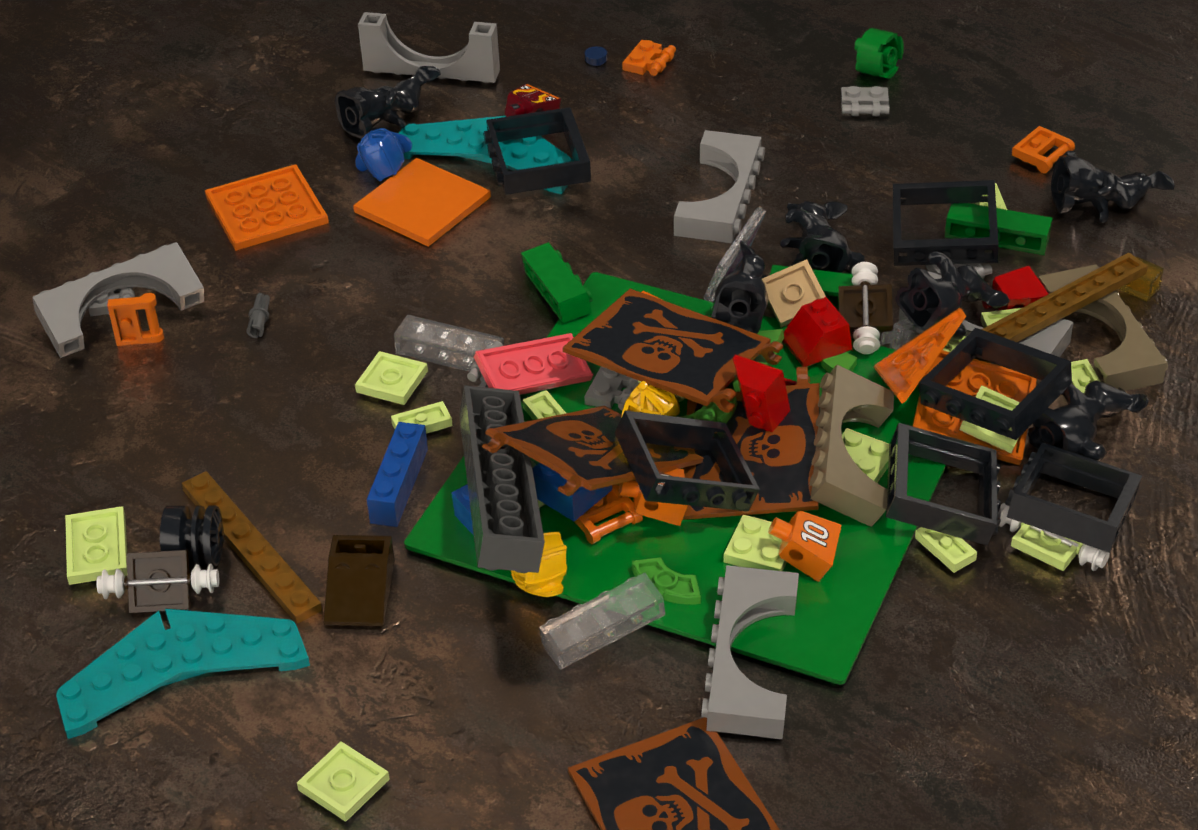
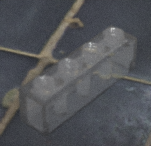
M408 314L394 333L396 354L468 372L471 371L470 367L475 362L474 354L476 351L485 350L487 346L492 345L495 341L501 342L504 346L503 337Z
M646 573L637 577H631L618 587L610 591H604L589 602L577 605L571 611L558 618H552L540 626L542 644L559 670L664 616V598Z

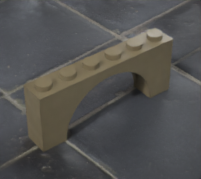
M1095 264L1041 275L1038 279L1050 294L1099 267ZM1117 290L1075 311L1088 314L1105 322L1118 334L1122 342L1111 353L1095 358L1093 369L1101 382L1117 389L1120 387L1124 391L1163 383L1165 371L1168 369L1167 359L1164 355H1161L1153 339L1148 337L1143 330L1142 324L1135 319L1129 306L1125 305Z
M836 365L830 373H826L820 382L822 394L818 401L820 413L816 420L818 432L814 439V445L816 446V452L812 459L814 471L809 483L812 486L811 499L872 527L887 510L888 489L869 478L852 460L842 439L841 425L845 422H863L879 428L893 412L894 393L875 382Z

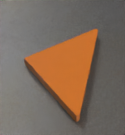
M958 308L874 365L878 375L902 404L909 398L966 318L961 308Z

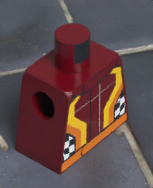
M525 84L509 92L505 115L508 117L560 109L561 98L532 85Z

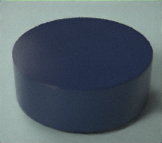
M594 46L585 50V62L587 64L599 66L607 61V50L605 48Z

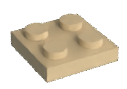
M807 259L762 278L766 285L768 303L780 327L790 324L801 306L811 303L816 299L826 297Z

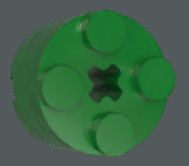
M876 28L868 29L862 38H858L855 42V51H857L856 71L887 79L893 77L899 68L896 66L897 60H902L904 43L902 37L890 31Z

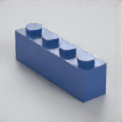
M398 422L367 497L370 524L398 527L428 450L425 425Z

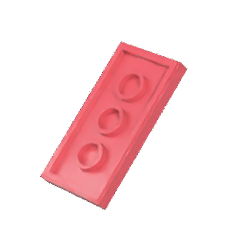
M572 333L480 350L474 354V359L488 388L519 391L520 395L591 381L593 373L586 360L563 352V347L574 338Z

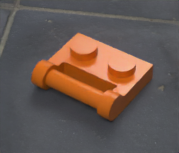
M1038 126L1012 148V156L1037 166L1041 173H1047L1052 169L1053 164L1057 162L1059 156L1063 155L1067 150L1073 151L1075 149V144L1069 138ZM1052 147H1058L1048 157L1043 156Z
M145 293L140 297L108 299L107 307L117 346L157 343L164 339L163 329L159 327L155 309L157 304L156 296L153 293ZM145 309L149 325L148 331H142L138 310Z
M618 484L612 485V491L574 521L585 533L590 544L600 541L602 536L630 523L635 525L643 520V516L635 512L634 502L628 496L618 494ZM622 510H624L625 512L624 514L617 516L598 526L594 525V523L599 522Z

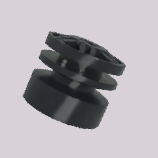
M209 505L205 510L204 506H196L193 516H191L188 506H166L163 510L160 525V550H188L189 562L192 555L195 565L198 564L199 567H203L205 562L207 566L212 564L213 567H217L220 563L224 543V528L219 507Z

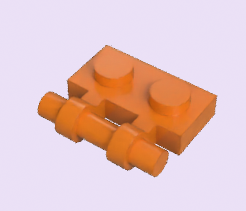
M641 40L622 62L623 70L644 75L646 71H649L651 75L656 76L666 68V63L674 58L676 48L673 45H669L662 50V44L654 43L650 40Z

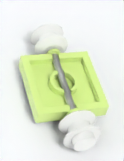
M1005 503L1001 504L997 514L998 518L1001 519L999 526L1002 527L1007 523L1010 525L1011 532L1018 530L1012 537V547L1062 571L1066 569L1077 554L1080 565L1090 562L1092 563L1091 569L1093 571H1096L1098 567L1103 568L1106 565L1110 556L1109 552L1007 518L1010 506L1005 505Z

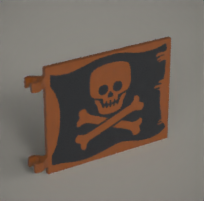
M629 289L563 347V352L638 381H645L649 385L704 406L714 402L721 411L730 413L735 404L727 400L731 401L736 396V392L725 388L736 378L733 357L739 355L754 360L758 355H762L768 363L777 365L782 360V357L774 352L778 353L783 348V345L777 341L770 343L771 339Z
M808 366L797 367V384L786 386L790 412L773 433L749 424L740 392H736L737 407L726 425L760 489L749 511L688 505L682 520L819 510V503L811 499L812 486L809 483L814 471L812 459L816 452L814 439L818 432L816 420L820 413V407H818L820 384H810ZM688 399L687 415L695 413L704 405ZM686 448L704 459L703 463L684 467L685 478L726 482L711 451Z
M606 406L498 428H489L485 431V434L492 437L489 443L483 444L482 448L491 453H496L503 445L508 444L549 467L567 480L564 486L558 487V491L566 496L573 495L580 487L592 491L636 480L615 435L622 414ZM645 443L659 473L703 463V457L686 448Z
M705 717L568 767V773L600 830L780 829L718 733L706 731L707 718Z

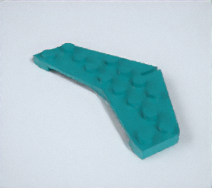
M506 116L408 124L399 132V134L407 136L412 142V149L404 153V159H411L413 155L459 156L492 164V158H489L487 144H485L483 136L484 131H487L486 120ZM541 136L498 142L506 168L513 171L574 161L570 156ZM568 185L547 188L545 190L563 194Z
M165 609L170 629L165 630L160 612L157 611L57 690L56 697L67 738L77 737L98 727V720L159 687L201 674L277 666L279 671H290L310 666L309 657L297 625L292 620Z

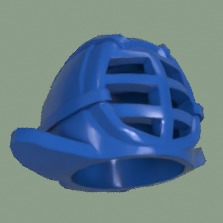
M385 128L371 130L357 145L356 167L360 171L368 169L372 176L379 181L391 175H396L404 162V153L412 149V142L407 136L388 131Z

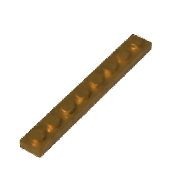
M1127 253L981 330L1019 342L1145 275L1148 265L1132 254Z
M207 471L182 482L183 491L196 506H204L205 510L209 505L219 507L225 541L296 624L322 611L321 602Z

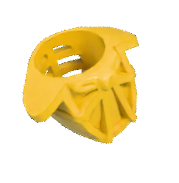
M641 381L626 400L622 416L626 410L676 417L680 413V406L675 394Z
M560 532L543 533L545 543L539 573H518L511 570L513 580L523 591L541 597H551L563 593L564 587L561 582L567 570V546L563 544Z

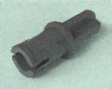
M257 294L254 306L249 311L248 316L250 320L246 332L250 337L258 338V333L260 337L263 335L264 325L269 319V312L267 310L270 297L268 294Z

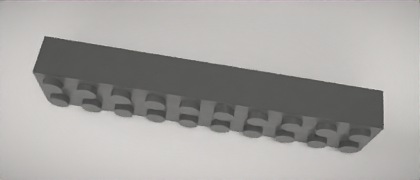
M464 385L459 417L477 567L491 571L500 569L512 570L518 573H539L545 541L531 459L508 444L503 445L496 453H491L482 448L483 444L489 443L492 437L485 434L487 429L524 422L519 391Z

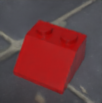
M827 297L816 299L811 303L801 306L783 332V343L802 367L810 366L823 359L852 350L849 323Z
M735 355L733 363L748 422L756 428L773 433L790 412L783 370Z

